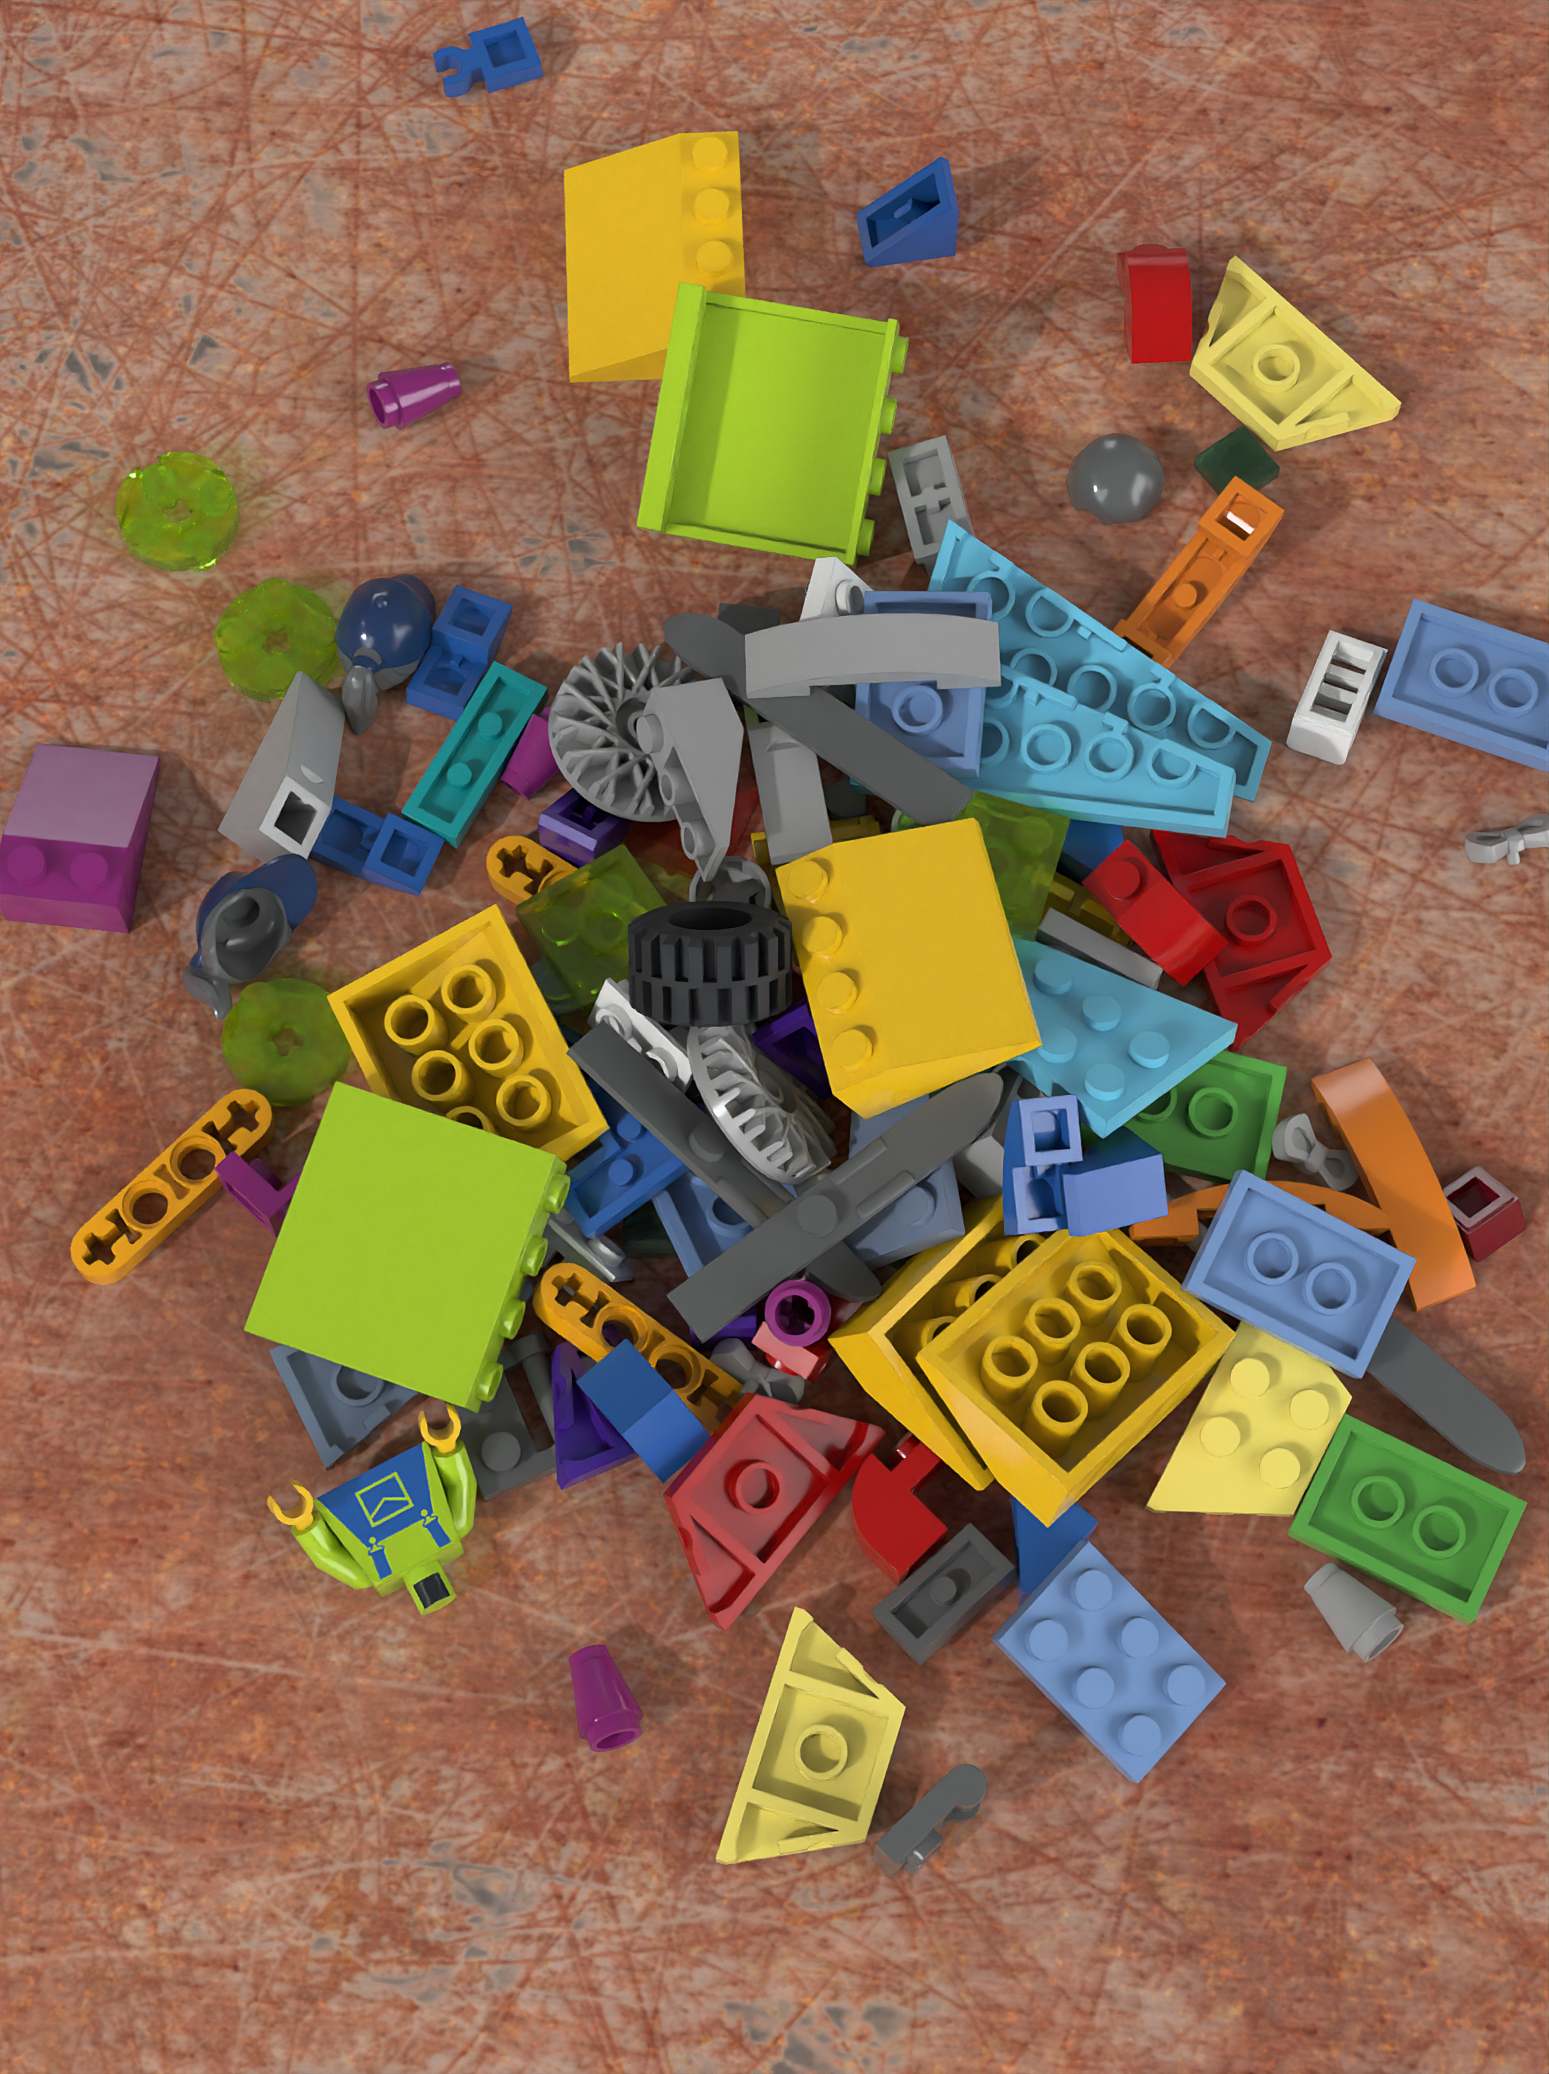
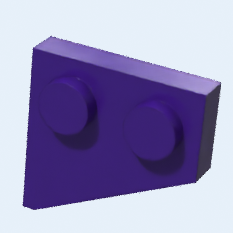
M613 1323L602 1327L604 1339L610 1346L615 1348L623 1341ZM569 1341L559 1344L551 1354L557 1483L561 1490L639 1458V1455L576 1383L579 1378L598 1362Z

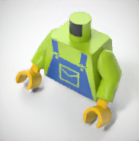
M449 1402L445 1403L451 1421L447 1427L441 1430L431 1429L427 1425L424 1411H420L418 1416L419 1427L425 1439L422 1443L314 1500L310 1492L298 1480H289L292 1486L299 1492L298 1504L290 1510H281L270 1495L267 1499L271 1512L282 1523L292 1525L291 1532L318 1569L354 1589H366L373 1586L381 1597L387 1596L406 1586L421 1615L433 1613L448 1605L457 1597L442 1566L465 1553L461 1538L469 1533L474 1524L477 1480L464 1442L457 1438L461 1430L458 1412L455 1406ZM428 1443L434 1446V1448L432 1449V1451H431V1449H430ZM313 1503H314V1505H315L317 1511H312V1509H313Z

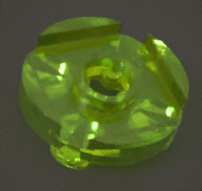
M169 452L157 456L159 462L149 465L142 471L140 466H138L123 481L115 503V515L128 551L143 563L164 571L182 572L192 569L197 572H203L214 567L219 561L220 554L227 550L235 538L240 522V508L233 486L225 478L220 467L204 456L189 452ZM179 501L187 502L191 515L186 520L170 522L169 517L162 514L165 508L175 509Z
M273 577L265 579L258 587L251 588L235 598L223 612L214 630V642L225 677L237 691L255 701L270 703L269 698H284L296 673L299 671H303L321 686H324L337 666V643L334 638L336 625L330 608L314 592L298 585H291L283 578ZM280 632L289 634L287 638L291 648L285 653L278 648L273 649L270 653L263 651L267 645L265 638L270 634Z
M295 978L275 979L267 983L255 982L248 985L242 991L239 1001L232 1007L225 1020L222 1031V1051L233 1077L242 1085L243 1089L257 1091L265 1096L270 1105L297 1106L313 1100L314 1094L323 1091L329 1084L333 1086L343 1076L350 1060L352 1048L326 997L331 994L330 992L325 991L312 982ZM292 1028L295 1030L296 1036L304 1038L303 1045L292 1046L288 1056L278 1055L276 1044L270 1041L275 1034H281L283 1029Z

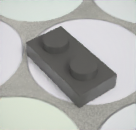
M969 1523L872 1610L875 1621L921 1666L1018 1577L1015 1566Z

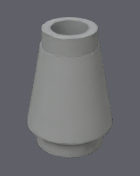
M1333 1561L1321 1567L1304 1586V1590L1312 1597V1601L1347 1654L1352 1655L1356 1653L1365 1663L1383 1652L1397 1638L1404 1627L1394 1616L1397 1611L1396 1607L1347 1572L1341 1570Z

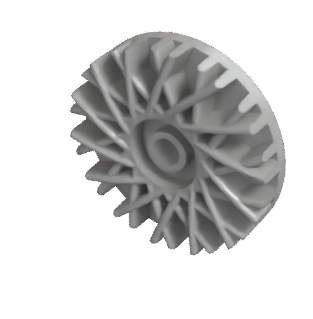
M619 642L615 645L612 652L607 647L600 649L596 658L592 661L588 654L585 655L579 666L574 665L566 680L563 681L549 713L548 736L550 747L564 777L578 793L595 806L615 816L633 821H671L677 819L672 806H667L661 797L658 783L659 775L650 754L644 753L639 745L636 731L637 720L644 711L652 689L697 682L694 679L697 672L690 666L683 668L684 661L676 656L671 664L658 659L663 649L660 645L655 646L650 655L644 643L638 644L632 654H624L623 643Z
M765 1019L724 1027L690 1026L687 1037L688 1060L694 1080L704 1100L706 1113L714 1123L718 1124L733 1146L753 1167L772 1180L782 1184L798 1185L832 1163L830 1159L838 1153L835 1148L837 1143L828 1134L836 1128V1125L829 1118L830 1113L822 1110L815 1102L820 1097L754 1045L752 1033L766 1022Z

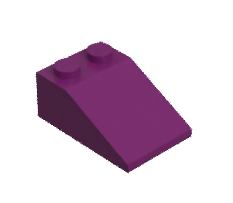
M37 744L2 834L0 845V910L6 920L130 934L161 765L159 756Z

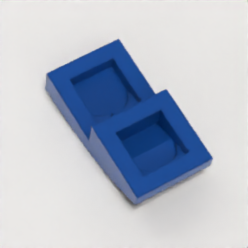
M456 585L432 627L431 645L406 688V703L457 721L493 663L512 615L513 605Z
M333 796L332 809L308 857L374 884L419 896L445 842V838L389 812L386 819L339 797Z
M1076 1094L1012 1100L1003 1158L1002 1189L1005 1235L1068 1229L1062 1174L1069 1168V1162L1083 1161Z

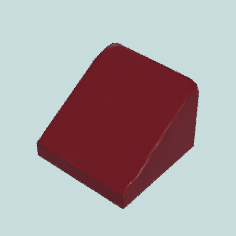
M1479 1165L1443 1189L1465 1251L1476 1262H1480L1525 1229V1221L1519 1198Z

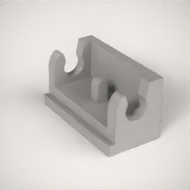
M946 435L887 452L917 565L924 564L930 578L932 577L948 519L975 537L957 466Z

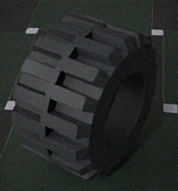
M696 901L671 904L653 909L635 917L628 924L629 1004L631 1008L636 1009V1012L644 1016L681 1026L724 1027L766 1019L786 1010L793 1002L792 922L783 914L749 903Z

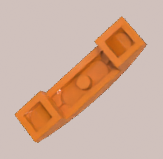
M1235 475L1199 520L1198 531L1130 617L1126 621L1122 618L1112 632L1168 670L1239 582L1284 516L1285 510Z
M1368 1057L1312 1078L1309 1084L1335 1139L1342 1137L1372 1205L1390 1214L1391 1228L1385 1233L1391 1246L1417 1259L1404 1287L1414 1312L1416 1313L1474 1290L1476 1283L1440 1183L1407 1115L1372 1060Z
M1266 1181L1375 1238L1391 1228L1390 1214L1352 1195L1306 1183ZM1230 1184L1206 1188L1174 1199L1167 1203L1168 1216L1133 1224L1123 1233L1139 1247L1185 1246L1199 1235L1198 1220L1214 1218Z

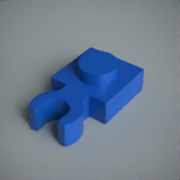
M523 17L468 33L469 49L463 50L458 47L449 46L433 53L434 66L437 73L448 69L459 71L455 75L442 78L445 95L449 98L464 95L471 89L473 83L482 80L489 94L543 77L542 63Z

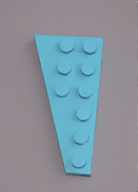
M948 519L927 591L989 592L992 599L991 621L998 622L1001 664L1074 696L1078 703L1104 715L1106 712H1109L1127 720L1129 726L1157 739H1169L1233 768L1236 775L1233 797L1254 803L1272 741L1211 699L1196 691L1176 677L1175 674L1159 663L1154 662L1117 634Z
M1000 663L1001 686L986 687L979 778H955L974 791V797L966 807L1226 838L1236 782L1235 770L1169 739L1160 740L1129 726L1127 720L1109 712H1106L1104 715L1078 703L1076 697ZM853 778L850 779L853 793L877 796Z
M1010 931L1043 1045L1004 1062L1049 1097L1076 1094L1079 1121L1102 1139L1235 1040L1238 1024Z

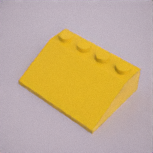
M738 131L678 133L564 170L570 383L661 380L663 378L679 282L701 285L711 292L746 298Z
M975 818L833 843L775 869L785 911L789 921L792 922V938L832 1094L863 1119L872 1118L1043 1045L979 822Z
M497 904L326 996L374 1094L555 1154L564 1162L610 1129L579 1065L566 1054L570 1047Z
M1003 1192L980 1201L974 1196L962 1208L966 1235L914 1254L882 1285L883 1290L875 1300L865 1302L827 1339L863 1389L976 1490H984L995 1477L915 1358L920 1350L1057 1231L1005 1235Z
M1118 1228L1083 1237L1069 1236V1229L1057 1230L920 1350L915 1358L996 1480L1047 1528L1214 1372L1237 1334L1196 1297L1180 1290L1181 1284Z

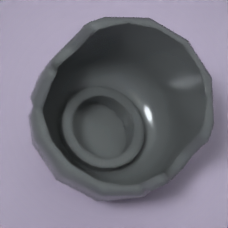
M1111 433L1094 439L1076 455L1071 463L1065 482L1073 507L1077 511L1086 510L1100 519L1103 525L1107 526L1114 523L1138 522L1154 509L1159 502L1164 488L1165 476L1164 468L1160 463L1158 455L1148 445L1138 438L1127 434Z

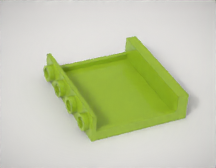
M679 282L637 527L650 532L816 561V558L838 557L847 567L857 568L859 555L870 556L876 520L866 519L870 494L880 496L884 483L887 460L877 458L881 434L892 435L898 399L888 397L892 373L903 374L909 338L899 336L900 325L898 320L888 318V322L711 292L701 285Z
M336 1081L244 1331L449 1402L478 1414L482 1401L489 1403L496 1394L500 1384L503 1365L496 1362L505 1337L513 1339L522 1323L526 1304L524 1301L519 1300L527 1276L535 1277L545 1259L548 1239L543 1238L542 1234L550 1212L558 1214L567 1198L570 1187V1177L564 1175L567 1164L555 1154Z

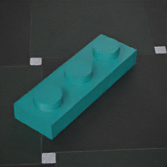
M494 661L402 809V818L445 838V843L458 848L506 770V766L532 714L539 716L549 699L548 687Z

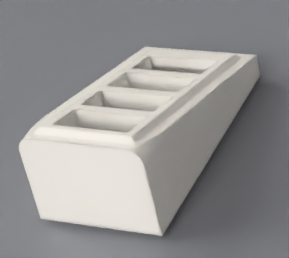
M1330 630L1294 714L1286 742L1287 746L1293 750L1337 765L1344 764L1388 649ZM1334 659L1366 670L1363 675L1333 665L1331 662ZM1324 681H1327V682H1329V683H1332V684H1335V685H1338V686H1341V687H1344V688H1347V689L1356 691L1357 694H1355V693H1353V692H1350V691H1347V690H1344V689H1341V688H1338V687H1335V686H1332V685H1329V684H1326V683H1323V682H1324ZM1317 702V703H1320V704H1322V705L1328 706V707H1330V708H1333V709H1336V710H1339V711L1348 713V716H1347V715H1344V714H1341V713H1339V712H1336V711H1333V710H1330V709H1327V708H1324V707L1315 705V703Z

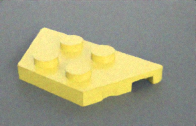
M1236 255L1229 260L1221 288L1212 306L1204 334L1200 339L1191 364L1189 375L1274 452L1386 422L1398 415L1401 402Z
M1240 1320L1235 1330L1237 1334L1218 1363L1145 1509L1153 1513L1199 1512L1213 1515L1257 1514L1258 1516H1292L1352 1396L1329 1365Z
M798 1607L794 1608L716 1855V1862L728 1865L864 1843L869 1832L906 1707L882 1684H878L864 1671L863 1665L844 1647L841 1648L813 1621L814 1618L809 1613Z

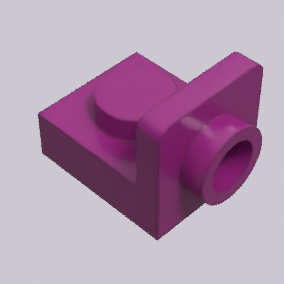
M232 1150L214 1168L222 1188L277 1238L303 1169L278 1192L282 1187V1183L264 1163L255 1158L248 1165Z

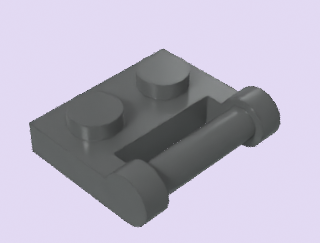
M534 1333L525 1336L500 1351L496 1362L503 1365L500 1384L496 1394L489 1403L482 1401L478 1414L454 1405L461 1425L458 1437L464 1442L485 1502L556 1473L555 1444L551 1448L537 1453L506 1379L507 1375L524 1369L555 1442L551 1365L547 1358L552 1350L544 1333Z
M957 1765L876 1843L872 1860L890 1879L903 1868L911 1876L915 1875L940 1850V1844L944 1838L939 1832L950 1821L964 1823L974 1818L987 1789L986 1777L983 1772L974 1765Z

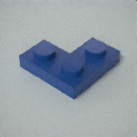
M591 1077L587 1080V1083L610 1129L598 1137L603 1146L565 1174L570 1177V1187L564 1204L585 1237L596 1240L687 1172L689 1168Z

